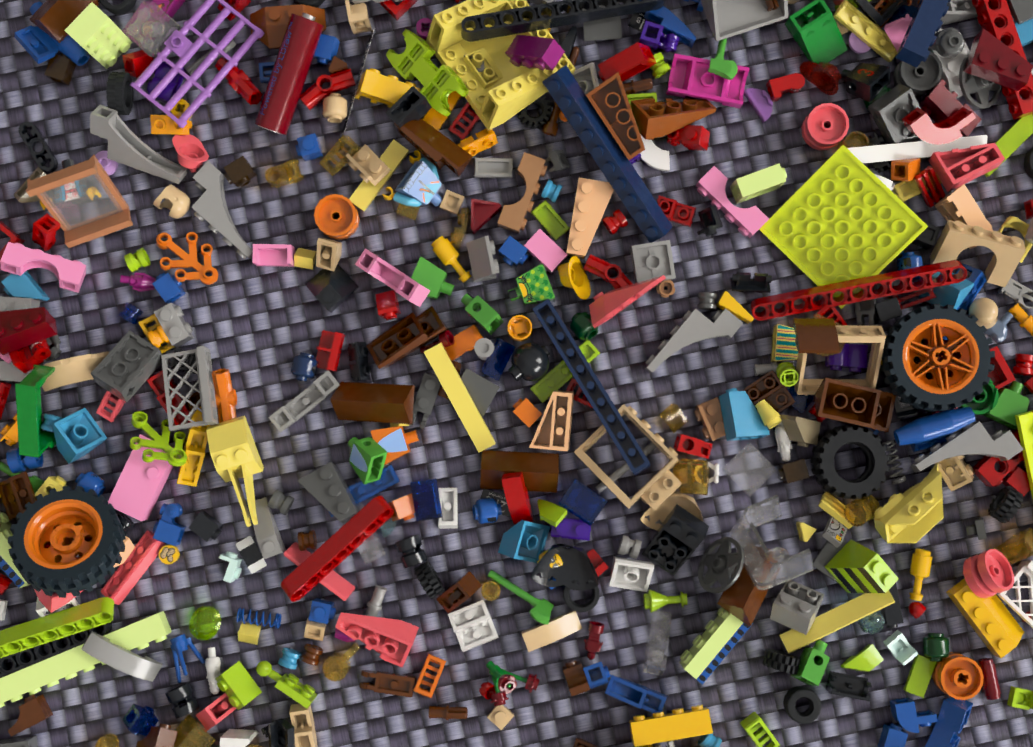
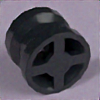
M119 513L117 516L126 536L127 530L135 524L126 515Z

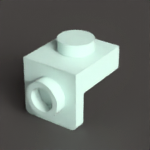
M230 551L220 554L219 559L229 562L223 581L231 583L239 578L242 568H239L242 559L237 557L238 554Z
M896 630L883 641L893 657L902 665H906L918 655V652L909 644L899 630Z

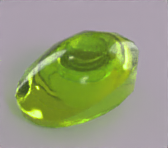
M212 606L198 608L189 621L191 634L199 640L213 638L220 629L221 615Z

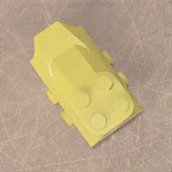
M938 463L935 464L923 481L912 486L903 494H893L886 505L879 507L874 512L875 528L887 543H917L944 518L942 474L938 471Z

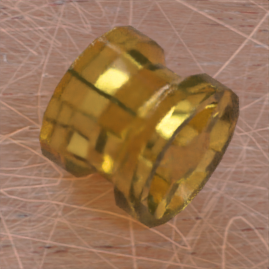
M487 580L482 585L481 593L486 600L493 601L499 597L501 588L496 581Z
M109 733L98 739L95 747H119V739L115 734Z

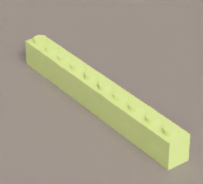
M161 611L104 635V637L110 639L111 643L130 651L137 647L139 651L148 647V642L155 640L158 643L167 639L166 635L172 631L164 611ZM84 644L1 677L0 708L5 706L4 702L11 700L13 703L22 699L23 694L29 692V695L41 691L40 687L47 685L49 688L59 684V679L65 677L66 680L76 677L78 676L76 673L83 670L86 673L95 669V664L101 661L83 651L82 647Z

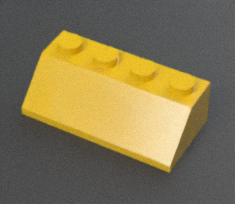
M965 578L946 591L947 595L993 655L1002 658L1017 647L1024 631L996 594L988 598L978 597L969 588Z
M703 705L691 706L692 710L684 711L683 708L673 709L672 713L664 714V711L652 713V717L645 718V715L633 716V720H629L632 743L634 747L712 734L709 709L707 707L703 708Z

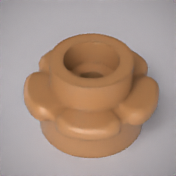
M666 280L660 282L656 287L657 293L661 294L663 298L673 295L675 292L673 281Z

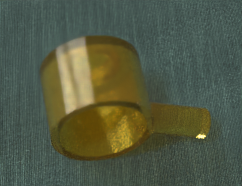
M354 643L344 654L339 652L331 654L323 664L325 677L331 681L342 680L350 670L351 664L349 659L360 649V646Z

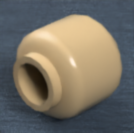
M331 93L330 96L324 98L322 114L328 122L341 123L347 117L348 102L345 98L341 97V94Z

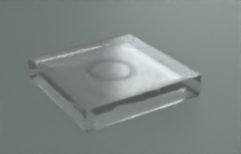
M750 442L722 468L749 497L777 470Z

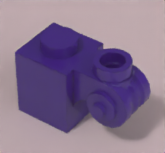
M645 21L639 43L649 46L651 50L656 51L659 48L669 53L676 52L677 43L680 38L674 33L665 35L662 33L664 26Z

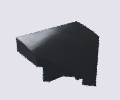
M278 719L261 729L263 735L265 734V737L269 738V747H295L294 726L286 720Z

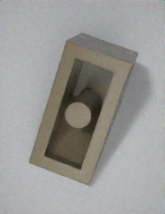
M781 415V420L789 440L797 442V446L809 448V444L817 445L821 422L796 416Z

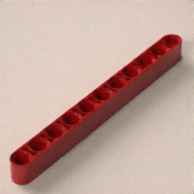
M951 260L754 299L750 308L756 320H767L959 283L966 279L967 270L960 261ZM960 268L957 274H952L954 269ZM940 272L937 278H932L934 273ZM915 276H920L917 282H912ZM895 280H900L897 286H892ZM875 284H881L880 288L872 289ZM855 288H861L859 293H852ZM835 292H842L839 297H833ZM817 295L822 296V298L819 301L813 300L814 297ZM797 299L803 300L799 305L794 304V301ZM777 303L784 304L781 308L774 307ZM757 307H764L762 312L755 311Z

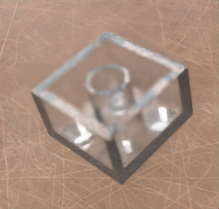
M143 1L122 32L148 56L157 57L158 51L161 52L165 47V41L175 30L179 31L182 27L156 3Z

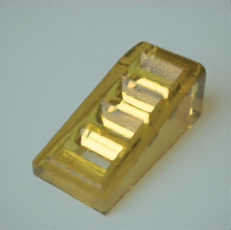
M342 135L320 161V164L332 176L349 161L346 156L339 152L340 149L346 154L349 153L351 157L361 149L348 135ZM347 144L351 149L349 150L344 145ZM336 155L340 159V162H338L333 156ZM329 160L336 165L334 168L328 163Z

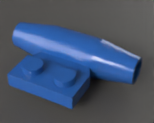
M34 3L30 7V13L33 15L43 3ZM31 25L15 32L16 40L38 64L55 57L58 51L78 66L84 65L89 60L87 51L70 35H67L58 43L37 26Z
M971 407L941 411L916 419L894 430V438L899 446L911 444L913 452L932 447L937 443L942 444L946 442L945 438L948 435L975 422V414Z

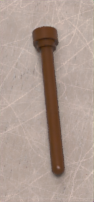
M573 47L569 58L574 67L580 51L578 47ZM556 102L550 120L544 124L542 133L556 137L558 132V125L556 123L561 110Z

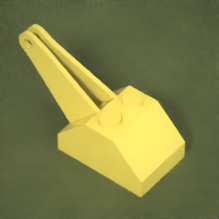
M244 415L221 422L218 425L208 426L206 432L210 455L216 471L225 482L232 481L246 526L250 527L251 520L254 525L258 524L253 474L262 472L264 467ZM239 478H244L248 508Z

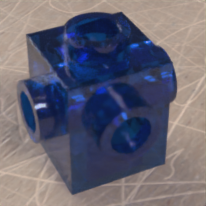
M136 704L131 706L122 719L127 729L137 736L139 734L147 736L151 726H156L159 720L151 707H142Z

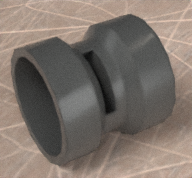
M277 489L272 495L268 507L276 508L280 513L286 515L294 502V498L283 495V492Z

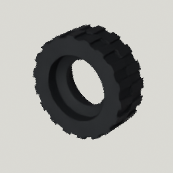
M112 72L108 76L106 89L108 108L118 111V115H129L133 106L134 91L133 87L130 86L132 78L128 72Z

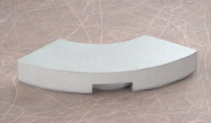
M641 135L645 150L640 153L641 159L654 169L669 171V151L658 148L652 140H645Z

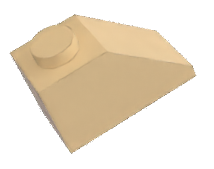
M318 238L316 267L334 272L341 257L342 243L327 238Z

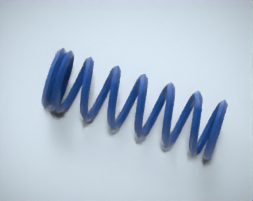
M241 607L238 609L236 616L237 623L240 622L242 619V622L245 624L249 619V623L251 625L255 621L257 626L260 625L262 622L263 626L265 627L269 622V626L271 628L274 626V624L275 628L278 629L280 627L282 618L281 613H276L274 622L271 626V612H269L267 622L264 625V611L262 613L260 622L257 623L258 610H256L254 619L251 623V609H249L248 617L245 622V609H241Z

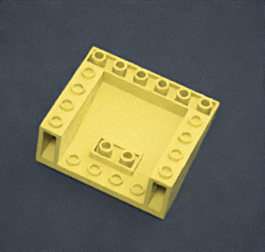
M466 0L435 14L429 29L426 42L436 52L435 56L440 63L449 66L462 79L468 89V94L465 98L488 131L505 123L547 93L548 90L543 81L566 65L572 74L575 71V67L565 53L553 70L530 69L525 66L517 67L510 62V58L505 52L516 35L554 39L547 29L473 42L465 41L462 38L461 23L464 18L530 6L526 0ZM467 28L466 30L472 31V30H474V29H473V28ZM484 61V71L478 72L476 68H481L480 66Z

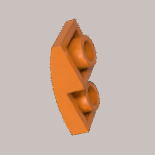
M473 325L455 335L454 344L444 348L451 361H454L465 352L473 350L477 340L483 337L476 325Z

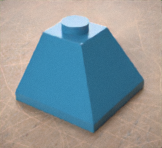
M86 408L52 425L57 449L68 464L85 456L107 439Z
M521 520L503 534L498 553L513 559L537 563L539 555L544 551L550 526Z

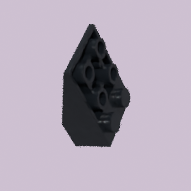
M677 504L666 517L642 555L674 576L704 540L709 525Z

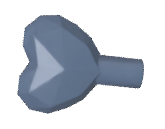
M1006 312L1000 320L997 319L993 327L987 329L984 333L991 335L995 342L1004 341L1008 330L1006 324L1013 318V315L1010 312Z

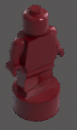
M448 330L440 333L438 341L422 346L420 352L424 354L425 350L440 342L444 347L453 345L455 342L453 334Z
M589 622V639H584L589 660L595 658V653L600 652L603 642L599 641L600 635L604 630L603 623Z

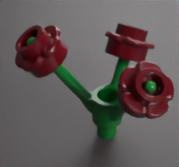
M492 661L486 664V667L490 670L489 673L492 676L496 694L490 695V703H494V706L506 704L505 700L509 699V697H506V694L511 693L517 686L515 680L526 683L524 689L530 690L529 693L532 692V689H537L540 680L536 678L537 674H529L527 679L501 669Z

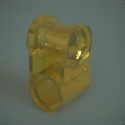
M295 159L270 167L265 173V178L272 187L278 188L300 182L304 179V175H301L298 166L299 160ZM277 173L280 175L277 181L270 180L273 174Z

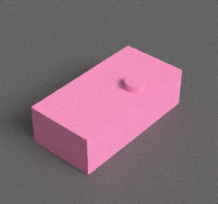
M147 434L139 435L141 439L152 440ZM141 447L138 450H132L108 500V504L111 503L114 509L139 521L149 519L173 466L165 460L154 459L152 462H145L142 459V454L146 449H151L154 452H164L162 449Z

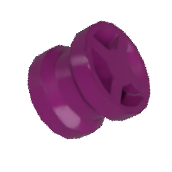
M422 18L416 24L418 36L425 41L427 40L432 20L429 18Z

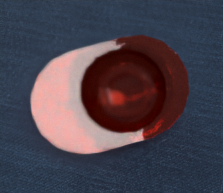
M804 61L799 67L801 74L819 90L827 95H834L838 92V82L842 76L836 66L825 62L817 64L811 61Z

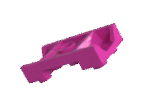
M674 54L666 91L667 95L682 98L689 96L720 102L724 106L741 108L749 67L737 65L738 71L736 76L732 80H728L708 72L710 60Z

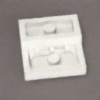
M484 600L448 614L462 652L499 638Z

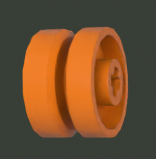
M332 194L325 196L315 207V223L323 234L331 239H347L355 233L359 226L358 210L350 199L343 195Z
M949 652L948 657L942 658V662L936 663L932 673L934 684L938 689L957 700L973 698L980 692L983 686L984 676L981 667L976 661L960 653Z

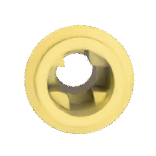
M765 399L755 405L764 426L772 429L782 422L781 415Z

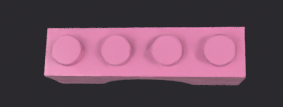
M713 166L696 184L698 187L697 191L703 197L707 196L711 200L712 206L716 205L717 210L720 209L730 223L734 222L739 227L738 231L743 236L751 238L769 218L757 206L750 208L734 206L728 200L725 192L728 178Z
M8 242L0 260L2 271L19 276L32 268L47 269L55 274L60 288L79 293L86 275V265L80 261H71L64 259L60 255L44 253L40 249L27 248L20 243Z
M366 248L355 263L356 266L419 307L430 292L429 289Z

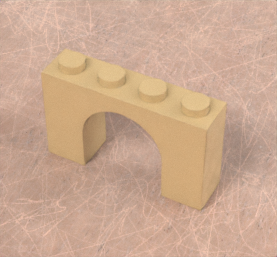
M948 220L930 255V264L956 260L958 255L966 248L984 246L994 252L985 271L986 282L1006 287L1026 249L1024 240L1017 236L1010 237L998 231L992 232L979 226L966 225L961 221Z

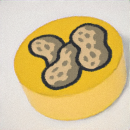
M170 544L163 546L159 551V559L164 564H172L180 556L179 549Z

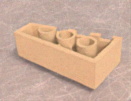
M579 177L566 250L568 257L577 256L580 259L585 258L614 192L609 182Z

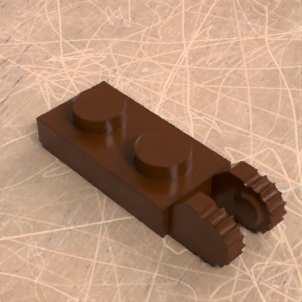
M362 670V676L376 678L375 684L361 682L360 688L374 690V692L413 697L414 676Z

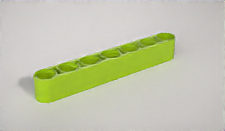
M109 597L98 598L1 630L0 658L110 623L114 616V600Z

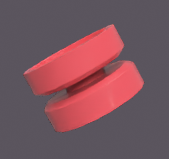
M832 103L818 105L804 119L801 127L802 137L813 149L819 151L829 150L835 147L847 135L849 118L846 112L838 105Z
M989 549L964 561L963 574L965 581L972 592L978 597L988 598L1013 587L1014 574L1007 558L998 550Z

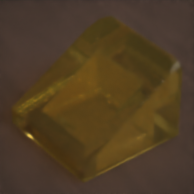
M399 203L396 213L397 215L416 220L420 206L412 207Z
M675 403L660 413L661 418L673 433L688 422L686 416Z

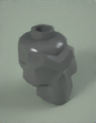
M949 27L934 34L937 38L931 49L936 50L944 58H953L963 50L965 40L957 29Z

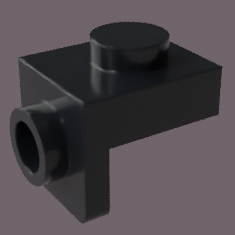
M716 205L698 212L703 226L702 230L697 231L698 235L705 234L708 237L716 234V230L723 227Z

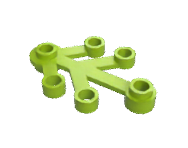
M134 412L131 419L132 425L137 429H142L152 440L132 437L130 439V448L138 450L141 447H148L164 451L144 450L142 459L145 462H152L154 459L168 461L170 465L176 467L184 465L187 461V455L182 449L186 439L185 433L178 431L174 434L175 448L173 449L169 445L171 431H169V427L165 426L168 425V419L163 420L161 423V437L147 423L148 416L145 412Z

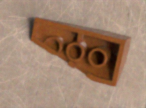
M646 98L631 101L636 124L645 140L663 137L716 112V107L704 99H684L683 102L666 99L665 102H655V98Z

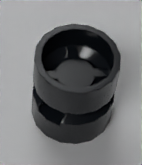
M419 534L395 542L398 553L403 555L401 561L404 568L428 560L424 549L420 548L422 542Z
M189 682L165 693L169 704H173L172 711L176 719L200 708L196 698L191 696L193 691ZM186 699L187 703L183 705L179 703L180 701Z

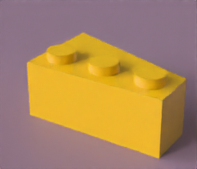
M370 68L361 74L355 98L359 99L360 96L371 99V103L376 104L380 102L391 108L412 86L419 92L421 89L416 87L415 83L408 81L404 83L398 81L399 78L393 75L384 76L380 74L379 70Z

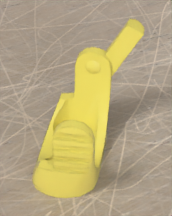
M1009 216L998 232L1002 233L1004 228H1014L1022 234L1026 249L1020 260L1022 263L1033 245L1025 239L1030 224L1017 217Z

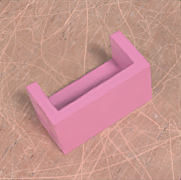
M541 229L524 245L528 252L540 264H543L551 274L568 256Z
M253 244L252 263L256 266L295 267V247L284 244Z

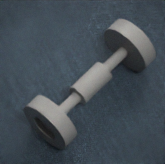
M481 338L475 343L474 350L479 359L486 361L494 356L495 349L491 340Z

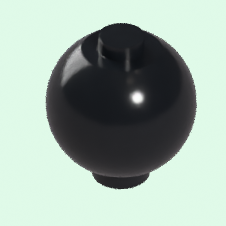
M536 343L522 344L513 352L511 357L512 366L508 371L516 381H519L521 378L526 381H536L546 374L549 368L548 355L550 354L543 345L540 347Z

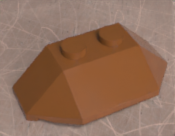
M304 4L264 7L250 14V22L265 33L258 40L269 49H278L281 46L291 13L301 17L303 13L316 17L314 22L323 25L322 32L326 30L325 9Z

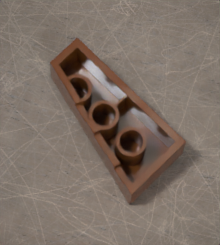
M617 72L587 93L586 96L627 159L630 160L644 151L645 147L619 72Z

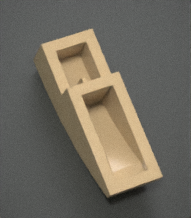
M571 611L550 619L549 624L540 623V625L522 631V636L528 652H531L582 629L576 611Z
M299 703L292 704L289 715L294 726L295 747H318L311 705L307 709Z

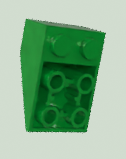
M814 0L791 15L785 23V26L815 70L820 69L848 50L834 16L824 0Z

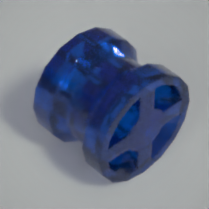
M126 302L125 309L120 311L118 315L135 325L138 316L142 315L143 311Z

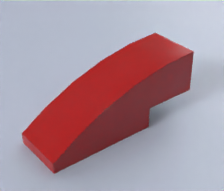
M163 370L147 379V382L167 413ZM171 379L170 386L175 389L177 386L173 379ZM176 394L172 399V405L177 408L183 398ZM187 403L180 410L185 415L190 413ZM178 413L174 418V425H181L185 417Z
M523 472L503 474L501 479L514 525L521 520L534 522Z

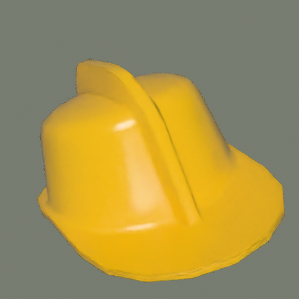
M572 256L569 262L560 264L557 267L560 281L564 287L574 289L580 299L586 300L591 293L590 282L583 270L580 259L577 256Z

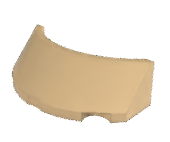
M109 352L86 354L43 364V366L55 367V371L42 385L43 390L46 392L62 386L93 380L91 372Z

